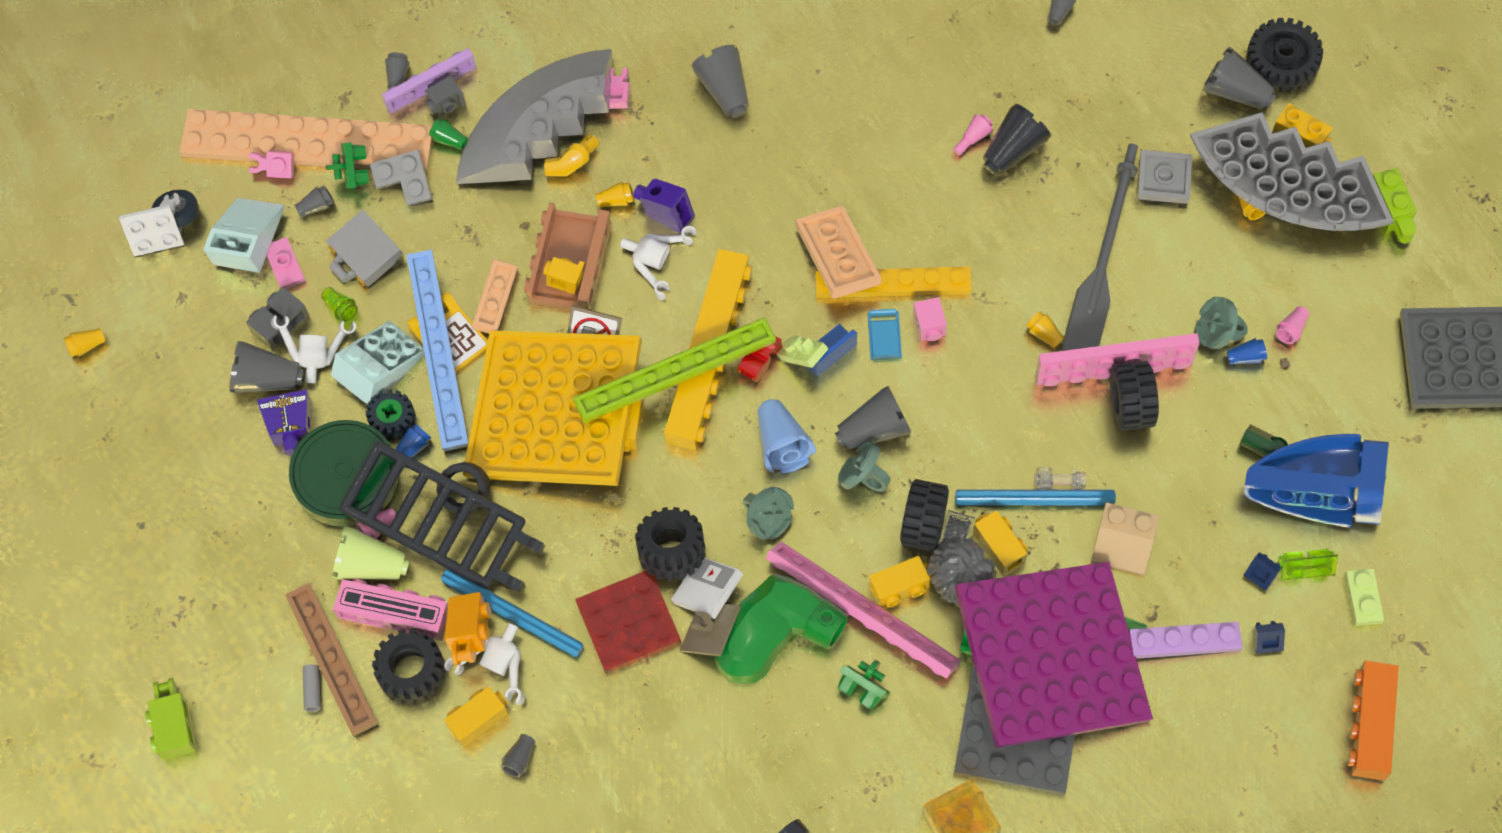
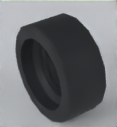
M461 462L450 465L442 471L441 474L450 479L460 472L471 474L478 482V494L486 498L489 497V478L478 465L470 462ZM439 484L436 487L437 495L442 488ZM450 495L444 507L453 513H458L463 503H458ZM475 504L471 512L477 510L480 506Z

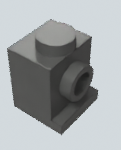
M451 76L425 90L427 97L425 104L432 115L436 113L440 117L445 113L452 112L459 105L462 108L467 106L463 92Z

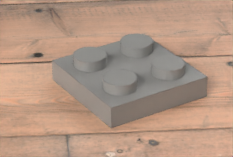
M1141 150L1137 199L1188 204L1190 200L1192 154Z

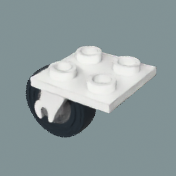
M172 190L159 196L154 201L151 209L119 216L133 255L139 256L184 245L181 235L182 227L195 220L199 213V205L196 197L187 190Z

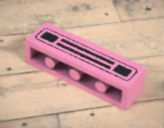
M342 579L333 611L338 619L394 631L404 629L406 633H409L410 629H416L418 634L422 631L428 635V638L432 637L435 640L442 641L446 628L448 603L442 597L430 595L427 598L419 596L417 592L412 590L399 592L384 584H378L376 587L367 585L365 581L360 579H352L351 581Z

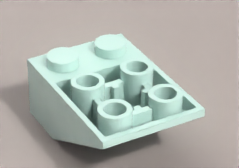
M237 198L211 228L203 251L213 265L260 273L285 206Z
M387 321L337 352L331 376L364 403L368 404L369 402L372 404L371 398L373 396L379 398L378 392L381 391L386 395L387 390L392 389L425 355L424 348L391 321Z

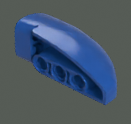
M1334 434L1308 438L1277 449L1250 466L1246 472L1245 496L1252 501L1280 512L1321 523L1351 527L1353 517H1355V522L1380 525L1389 442L1365 439L1364 442H1361L1360 434Z

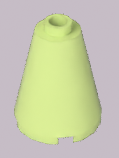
M344 526L342 542L339 543L334 564L333 579L399 580L400 575L406 576L409 560L404 559V552L352 527Z

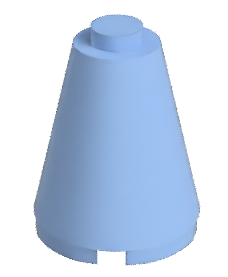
M773 399L764 401L758 408L757 413L763 460L767 470L773 473L774 470H780L782 474L804 467L809 462L808 457L811 453L814 455L816 452L813 440L781 401Z

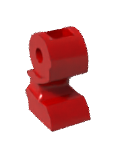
M776 337V343L745 355L739 364L738 372L758 382L768 370L771 353L777 355L783 347L782 339Z

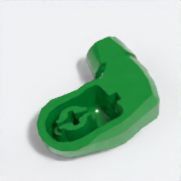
M773 574L739 603L741 608L721 656H714L713 659L719 672L728 680L739 684L756 683L767 675L776 656L788 644L793 634L803 635L804 639L829 650L843 632L849 616L810 587L790 577Z

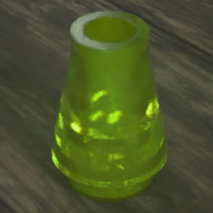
M332 287L326 288L321 294V298L326 302L337 320L347 322L356 315L358 307L354 299L336 291Z

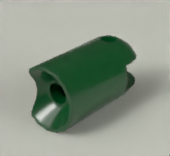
M1250 424L1239 445L1265 457L1277 449L1287 446L1288 443L1285 439L1275 437Z

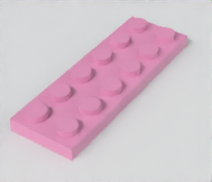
M1198 334L1039 354L1035 373L1036 384L1055 386L1060 382L1070 381L1071 383H1079L1089 378L1103 380L1110 377L1113 365L1140 361L1149 362L1154 373L1172 367L1184 369L1193 364L1199 346Z

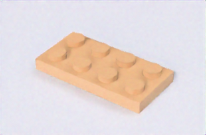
M843 205L795 219V226L832 299L881 285V276Z

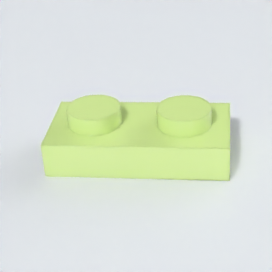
M1374 569L1346 571L1345 580L1354 625L1382 624L1384 617Z

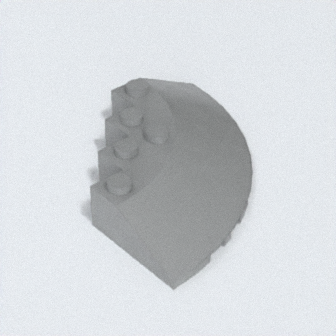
M612 49L590 51L553 62L521 79L502 94L485 112L473 129L459 162L456 183L469 184L531 180L533 159L558 156L559 136L583 135L585 114L609 113Z
M1263 112L1190 134L1198 153L1217 178L1237 196L1273 217L1309 228L1331 231L1373 229L1390 225L1394 222L1364 155L1339 163L1330 141L1305 148L1296 127L1272 134Z

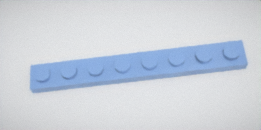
M432 250L407 254L442 450L444 452L468 447V436Z

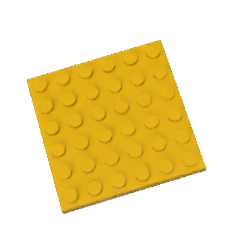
M490 330L465 462L474 463L481 467L491 480L618 486L632 404L584 424L573 403V397L637 371L642 346L641 337L633 335ZM462 473L465 478L475 479L474 476H472L469 473Z

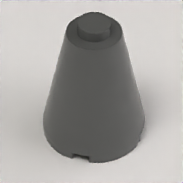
M724 45L711 50L712 55L705 58L704 54L701 55L691 66L696 76L727 116L737 118L746 113V109L749 107L739 50L734 45Z
M1228 46L1222 54L1224 55L1223 59L1216 63L1202 90L1206 93L1260 110L1264 106L1268 108L1276 96L1273 93L1274 87L1233 48Z
M244 341L237 342L234 353L236 356L234 364H232L230 377V392L295 390L296 385H301L304 370L299 369L298 363Z
M887 386L837 425L839 431L835 435L841 447L847 445L848 449H853L865 442L877 443L906 436L912 433L889 386Z

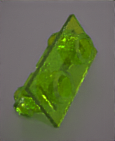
M1328 548L1307 551L1308 557L1304 558L1302 552H1284L1282 556H1278V563L1282 567L1281 580L1335 575L1338 554L1334 555V551H1329Z

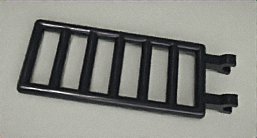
M380 441L376 442L340 505L342 513L484 589H489L494 580H497L520 593L525 583L500 570L515 542H518L540 555L546 546L543 542L522 532L526 523L522 516ZM383 454L394 460L395 463L367 513L352 505L379 457ZM404 467H407L419 475L389 526L376 519ZM429 479L441 485L442 488L414 538H411L399 530ZM451 492H454L466 500L436 551L424 545L423 542ZM476 504L489 511L460 564L447 557V554ZM498 517L513 525L485 576H482L470 568Z

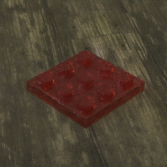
M647 570L575 599L605 674L681 644L680 636L654 576L647 574Z

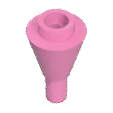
M975 114L963 135V139L953 148V151L960 156L970 145L992 133V121L984 114L981 116Z

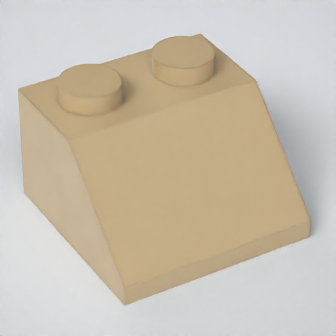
M1106 502L1091 563L1109 562L1113 569L1144 576L1159 515Z

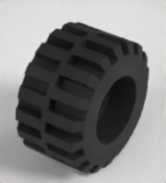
M1140 361L1113 365L1110 375V392L1113 413L1119 428L1124 431L1155 427L1159 415V399L1155 375L1149 362Z
M915 479L912 482L900 534V541L903 546L932 552L938 547L949 496L948 485Z
M664 507L660 512L657 510L652 511V516L650 517L646 515L642 519L643 524H638L637 532L635 533L638 557L643 570L646 569L647 574L650 576L656 574V579L662 580L667 578L668 581H674V578L677 577L681 580L685 578L686 574L690 576L694 574V568L699 569L702 565L701 560L705 559L706 550L701 523L698 522V518L695 515L690 516V511L688 510L680 511L679 507H673V510H668V507ZM671 540L681 542L679 545L669 548L660 546L662 543Z
M404 629L398 630L399 635L394 636L391 633L387 636L389 638L387 642L382 640L379 643L381 650H375L374 652L376 660L372 661V667L375 671L373 673L381 689L390 699L395 698L401 704L406 700L409 705H413L417 699L422 703L426 701L425 696L428 694L430 697L436 694L434 691L435 687L441 688L443 684L441 678H445L446 675L444 670L445 661L432 637L428 638L426 633L421 631L418 634L416 629H410L409 633H406ZM419 656L424 659L421 671L415 676L400 678L395 675V668L403 658Z

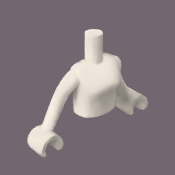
M693 226L684 227L680 235L662 236L646 234L638 243L623 238L621 241V248L633 252L634 266L654 287L655 296L658 300L663 301L666 299V295L659 291H669V285L665 281H658L645 265L660 270L670 251V245H667V243L683 242L685 245H692L693 240L687 237V235H697L696 229Z
M276 315L271 319L272 327L280 331L292 360L298 363L299 366L306 368V383L316 384L317 369L330 365L344 337L356 330V323L354 321L351 322L350 331L344 329V320L341 321L338 325L339 332L328 350L326 349V336L300 335L299 350L297 351L296 345L287 329L288 317L284 316L282 326L277 325Z
M508 623L502 637L489 636V639H486V650L479 665L502 676H505L509 667L510 688L506 691L505 697L507 700H511L512 695L517 692L516 704L520 705L525 700L524 692L518 689V666L521 652L512 643L518 627ZM452 658L445 661L444 666L447 671L454 664ZM463 661L460 665H457L455 675H460L463 673L464 664L467 661Z

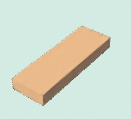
M493 259L472 323V329L490 334V330L498 331L518 266Z

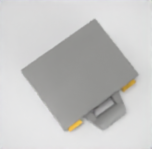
M363 209L326 240L329 244L328 248L336 256L330 264V269L344 283L356 277L363 286L369 287L404 255L398 246ZM343 261L351 268V271L348 273L340 265Z

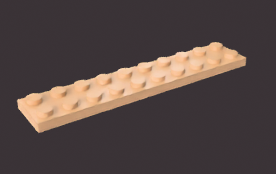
M188 109L179 153L181 157L258 162L257 159H249L251 152H258L266 156V152L269 150L294 152V165L326 167V165L333 164L332 154H340V162L343 164L341 144L352 142V145H362L366 148V159L353 160L354 169L371 170L370 163L419 150L425 172L428 174L433 138L429 136L432 125Z

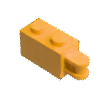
M481 592L449 597L444 639L452 653V661L455 666L460 665L463 661L473 663L476 659V652L485 651L486 639H489L487 624L488 618H491V607L489 602H485Z

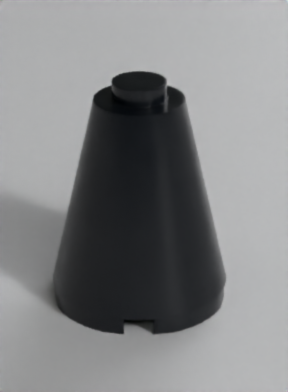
M1014 104L1010 107L983 156L985 161L983 166L994 175L996 172L1003 174L1048 142L1052 136L1048 128L1041 121L1037 123L1032 118L1034 116L1033 113L1019 104Z

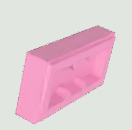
M285 237L272 242L267 257L280 288L290 289L306 282L288 238Z

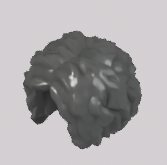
M961 537L950 540L945 539L944 542L939 543L932 553L926 569L937 593L942 594L941 597L944 600H948L949 603L954 602L958 606L954 587L961 583L995 579L997 575L996 571H994L995 563L990 559L984 558V549L974 542L973 539L963 540Z

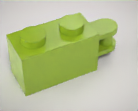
M1398 168L1373 174L1374 180L1394 221L1393 224L1384 226L1386 232L1394 230L1399 242L1404 244L1411 242L1416 232L1413 219L1417 210Z
M169 678L168 682L161 684L158 681L153 682L155 699L147 701L149 711H145L147 724L153 730V737H150L153 753H157L164 761L196 752L187 700L181 693H177L173 678ZM170 693L169 696L162 697V694Z

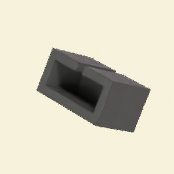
M284 287L272 293L267 299V305L253 311L246 321L251 333L272 351L284 341L280 331L274 329L271 325L273 316L276 315V323L279 326L283 325L284 316L288 317L287 329L290 334L309 317L305 304Z

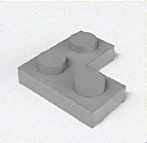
M419 150L370 163L377 189L401 183L408 206L433 200Z

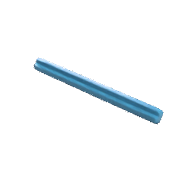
M958 489L955 492L956 505H1105L1106 502L1111 504L1116 502L1115 490Z
M448 569L443 573L441 580L444 584L464 595L481 592L485 602H489L492 611L574 657H577L582 651V642Z

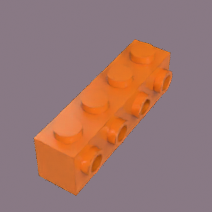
M1365 660L1360 669L1355 670L1354 685L1358 686V692L1352 700V712H1356V718L1350 727V739H1354L1353 749L1349 750L1347 760L1348 766H1352L1351 776L1386 781L1391 774L1399 665Z

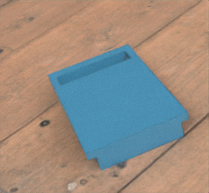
M880 309L867 312L870 358H902L899 311H896V309ZM896 316V319L871 321L870 317Z

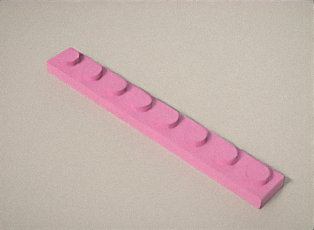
M782 541L769 550L766 559L772 562L777 569L787 572L796 581L810 587L824 599L827 598L843 612L861 621L866 628L876 631L885 637L887 642L897 645L906 651L911 658L919 660L930 667L935 674L947 679L961 662L959 658Z

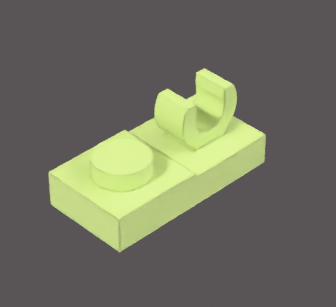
M792 336L784 342L777 355L783 362L813 368L828 348L823 342L810 340L807 337Z

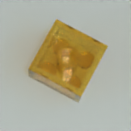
M973 778L927 802L922 808V815L933 833H1000L1001 831L999 822Z

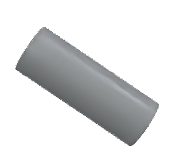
M305 665L302 667L304 711H319L321 709L319 666Z

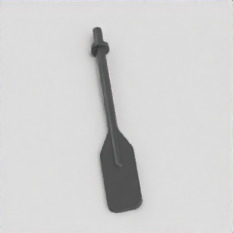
M1131 143L1128 145L1124 162L1119 163L1116 171L1120 174L1097 265L1093 272L1077 288L1061 347L1062 351L1097 347L1100 345L1111 302L1106 268L1130 177L1136 176L1138 170L1134 165L1138 150L1136 144Z

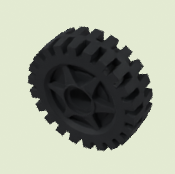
M1278 18L1276 23L1273 19L1268 20L1267 24H1261L1259 29L1254 31L1250 39L1246 61L1274 87V91H1276L1277 87H1280L1281 92H1286L1288 88H1290L1291 92L1296 91L1298 86L1302 89L1307 83L1310 84L1319 71L1323 58L1321 39L1318 40L1319 35L1316 31L1311 33L1312 27L1307 25L1303 28L1304 22L1298 20L1297 24H1293V18H1288L1287 22H1284L1283 18Z

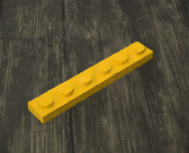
M970 267L877 269L881 276V285L838 298L971 294ZM815 271L816 298H832L819 271Z

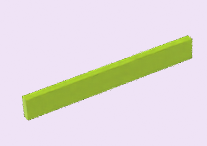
M763 317L573 397V403L585 424L776 343V337L767 320Z

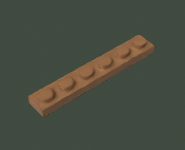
M310 582L285 594L352 736L354 737L377 725L378 722Z

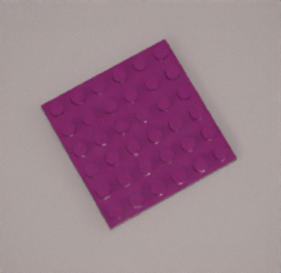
M1109 562L961 583L954 587L995 748L1146 723L1153 720L1136 656H1133L1129 630Z

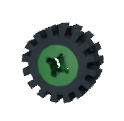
M389 389L386 395L383 394V391L378 392L380 397L376 398L373 396L371 398L373 403L368 402L367 421L370 426L382 433L387 441H390L391 437H394L395 441L399 440L398 435L402 434L404 436L408 428H412V424L416 423V414L411 400L408 399L406 394L402 395L398 390L393 394L392 389Z

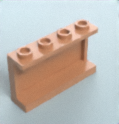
M549 203L547 211L544 210L542 213L541 225L543 229L542 233H538L535 246L538 249L536 256L532 255L530 270L532 273L531 277L525 280L524 293H527L530 304L571 310L572 305L591 309L611 226L610 213L606 210H599L598 216L561 211L555 208V203ZM553 257L559 259L566 258L573 261L576 265L579 264V261L585 262L584 274L576 295L546 286V275H543L548 260L552 261Z

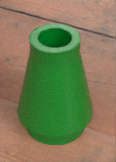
M436 119L429 132V136L433 138V141L455 147L459 150H462L468 141V137L463 135L446 119Z

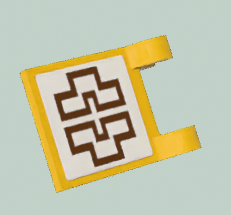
M446 292L441 298L443 308L447 311L445 319L455 373H457L486 351L488 340L480 331L471 328L472 321L461 310L451 294ZM414 316L407 321L408 329L422 343L419 321Z

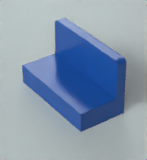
M839 323L818 340V342H823L828 350L814 367L810 369L817 376L821 375L857 346V332L854 329L848 332Z

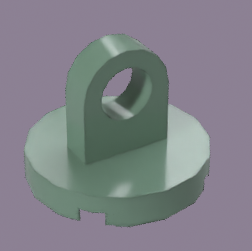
M1212 297L1206 301L1199 311L1201 317L1200 321L1196 322V333L1198 334L1200 344L1211 349H1221L1230 340L1238 341L1248 332L1245 321L1238 316L1235 304L1228 298Z
M871 441L865 442L857 448L858 454L856 457L853 458L851 456L842 466L838 474L839 484L847 490L862 482L871 490L884 492L891 478L883 469L875 464L880 454V448Z
M769 487L763 489L757 495L750 492L742 500L744 507L748 510L747 525L749 531L762 540L768 538L772 540L785 532L792 519L790 513L791 509L794 510V503L791 495L785 490L778 487Z

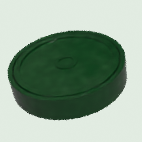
M338 420L317 427L300 441L291 457L289 481L297 501L308 515L327 525H356L358 521L342 513L340 505L375 443L380 441L390 446L383 434L374 427L360 421ZM381 454L352 506L367 513L393 467L394 460ZM398 479L379 512H381L392 499L398 484Z

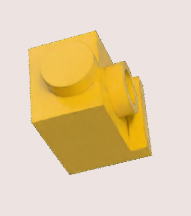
M553 257L552 261L548 260L543 275H546V286L576 295L584 274L585 262L579 261V264L576 265L573 261L566 258L559 259Z

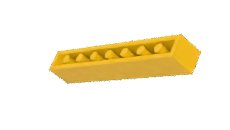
M718 249L689 349L730 332L732 325L737 326L740 311H737L738 304L744 302L746 288H743L745 280L750 281L753 266L749 265V255ZM725 364L678 384L664 432L666 444L696 450L698 442L704 441L706 427H703L705 418L710 419L713 403H710L712 395H717L720 380H717L718 373L724 371Z

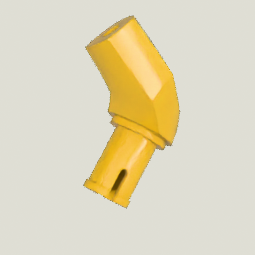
M589 134L579 144H572L561 157L545 159V176H569L588 162L589 154L598 148V139L595 136L591 137Z

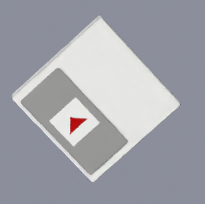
M705 558L701 560L702 565L699 569L694 568V574L691 576L689 574L686 575L671 600L675 605L694 612L707 613L711 618L715 619L743 574L739 569Z

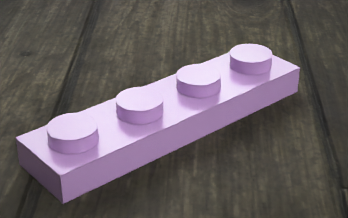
M469 48L456 52L447 60L432 65L430 69L421 74L413 75L408 81L389 88L385 93L381 94L388 112L392 114L424 97L426 89L448 76L455 80L476 69L472 52Z
M1239 621L1129 630L1133 656H1136V659L1241 651L1243 648Z

